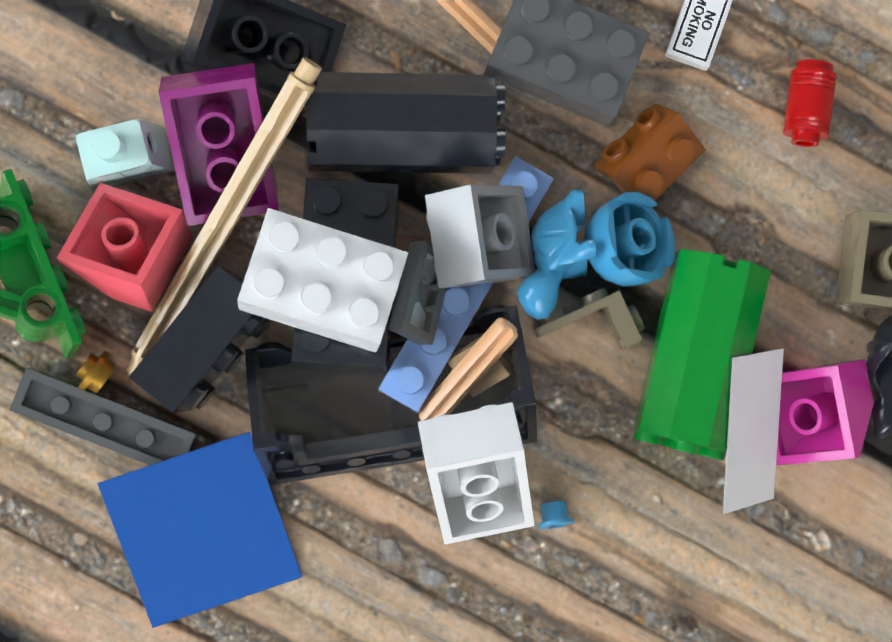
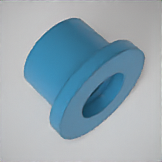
M553 501L540 505L542 522L538 524L540 530L561 528L575 524L574 518H569L567 501Z

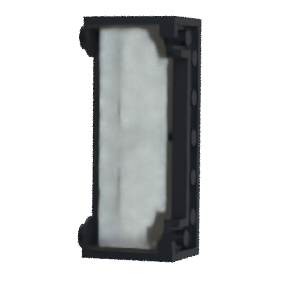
M493 305L486 307L474 318L473 327L466 329L452 354L481 337L496 319L503 317L517 328L518 333L517 339L502 354L512 371L508 377L477 396L472 397L468 393L450 415L477 410L486 405H501L512 402L522 444L537 442L536 401L517 305L509 307ZM407 338L389 341L387 373ZM266 342L256 348L244 349L253 451L270 485L425 460L418 422L421 421L419 419V411L416 413L378 390L387 374L297 369L291 362L292 350L279 342ZM446 363L425 401L452 371L448 363Z

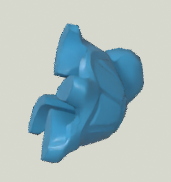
M582 190L569 192L565 199L560 200L557 204L547 209L533 226L531 243L533 252H535L534 261L537 270L522 281L518 287L517 296L524 311L537 320L548 318L556 307L562 279H572L587 275V260L594 259L596 256L594 240L576 242L577 232L582 231V226L585 225L584 194Z

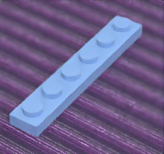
M515 156L498 185L523 186L529 222L554 178ZM493 283L447 288L433 345H419L407 339L378 390L418 413Z

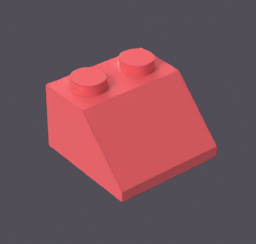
M99 183L59 252L57 259L61 264L112 299L153 312L193 237L189 226H187L182 209Z

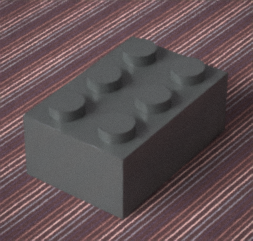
M513 0L483 75H494L495 80L501 83H505L607 126L617 116L650 33L573 0Z

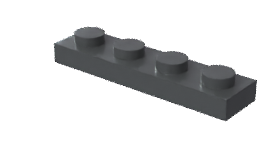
M34 368L25 369L9 409L148 465L191 452L199 434L98 393L95 394L90 390L85 389L82 391L75 384Z

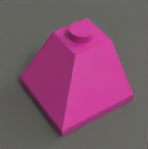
M865 359L782 372L776 465L860 457L874 404Z

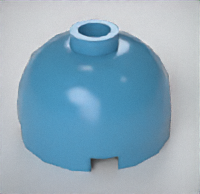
M625 192L612 198L594 211L585 229L584 240L595 241L596 256L589 261L594 270L604 280L624 287L647 284L660 279L665 275L663 274L665 268L672 266L675 259L676 245L672 225L667 216L659 218L657 212L652 208L658 204L652 198L639 192Z

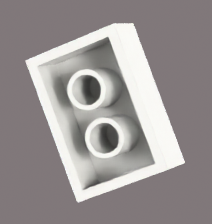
M268 208L238 296V307L241 311L376 353L383 337L408 252Z
M512 402L501 405H486L477 410L453 415L442 414L432 419L418 422L426 470L444 544L535 526L524 448Z

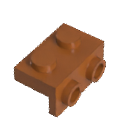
M654 104L636 117L634 125L620 139L611 142L604 149L602 157L594 164V167L599 173L610 178L622 194L625 192H639L655 201L706 149L678 112L659 104Z

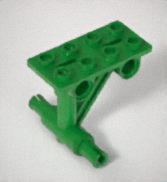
M8 169L2 171L0 226L8 227L13 232H0V280L5 289H0V317L15 321L16 331L26 341L38 343L57 337L63 355L67 359L75 356L82 343L81 335L86 334L85 327L76 308L69 310L63 293L68 291V286L60 266L52 267L46 252L47 249L51 248L47 232L42 222L35 224L29 210V207L33 206V200L27 183L24 179L17 181L13 170ZM32 309L42 310L48 315L49 319L44 321L35 320L30 317L28 311Z

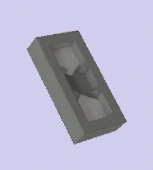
M425 241L410 242L388 329L419 345H433L447 288H438L437 275L433 268V247Z

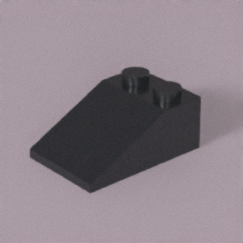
M200 0L180 62L202 71L254 63L259 91L278 96L290 72L296 71L303 57L318 64L322 68L320 72H331L346 24L289 0Z

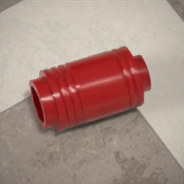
M807 59L798 61L796 68L791 70L783 134L791 138L793 145L816 147L819 145V141L829 138L837 74L833 72V65L831 63Z

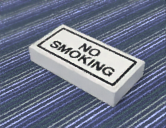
M684 0L664 56L707 71L733 0Z

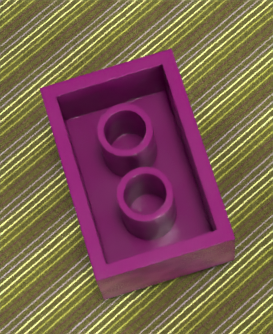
M254 63L161 78L158 93L187 226L206 223L264 121ZM271 162L240 218L266 214L268 208L279 211L278 190L273 162Z

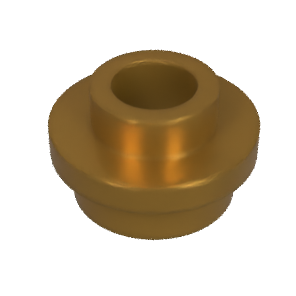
M104 350L99 357L93 353L88 355L75 374L82 379L77 388L82 391L87 388L95 394L101 389L117 365L108 359L110 356L108 352Z

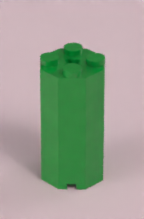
M680 249L679 252H675V259L671 266L634 425L635 433L633 439L724 461L727 452L732 358L750 355L753 352L771 270L738 259L737 263L725 260L724 255Z

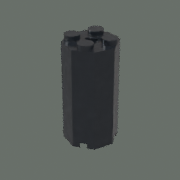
M320 72L314 82L315 89L307 100L308 171L491 174L495 166H500L501 157L505 156L506 132L505 129H497V122L500 121L501 111L505 110L506 88L505 83H495L494 75Z

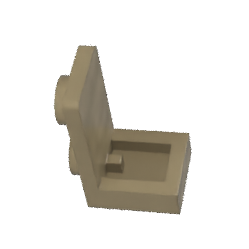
M604 287L580 298L584 307L567 314L564 306L552 311L548 318L540 319L543 326L534 329L536 337L539 338L602 309L620 349H625L643 341L639 331L644 329V324L636 307L633 304L627 307L620 290L608 295Z

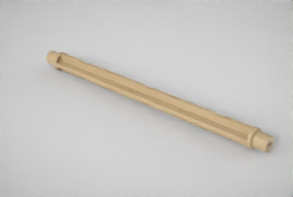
M303 57L296 71L290 72L287 77L288 79L137 344L132 349V358L126 367V371L130 375L198 291L311 93H313L315 89L314 82L322 68L310 59Z

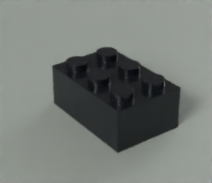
M218 265L131 373L129 378L172 413L191 411L195 407L201 409L216 390L211 385L212 382L222 372L228 374L234 369L245 354L240 349L249 337H259L272 320L239 310L237 300L243 280L233 272Z

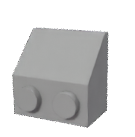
M470 184L425 195L427 207L426 220L431 234L434 254L433 268L437 275L438 288L466 287L523 279L535 272L523 186Z

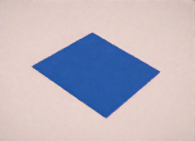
M250 432L97 483L152 628L302 578L269 483L253 451Z

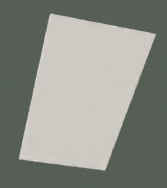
M784 348L732 358L723 514L774 499Z

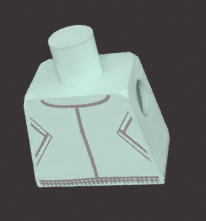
M134 119L75 135L85 177L92 192H95L99 183L116 187L175 171L166 131L162 126L142 119ZM149 141H151L152 148H153V152L151 151V149H150V147H149V144H148Z

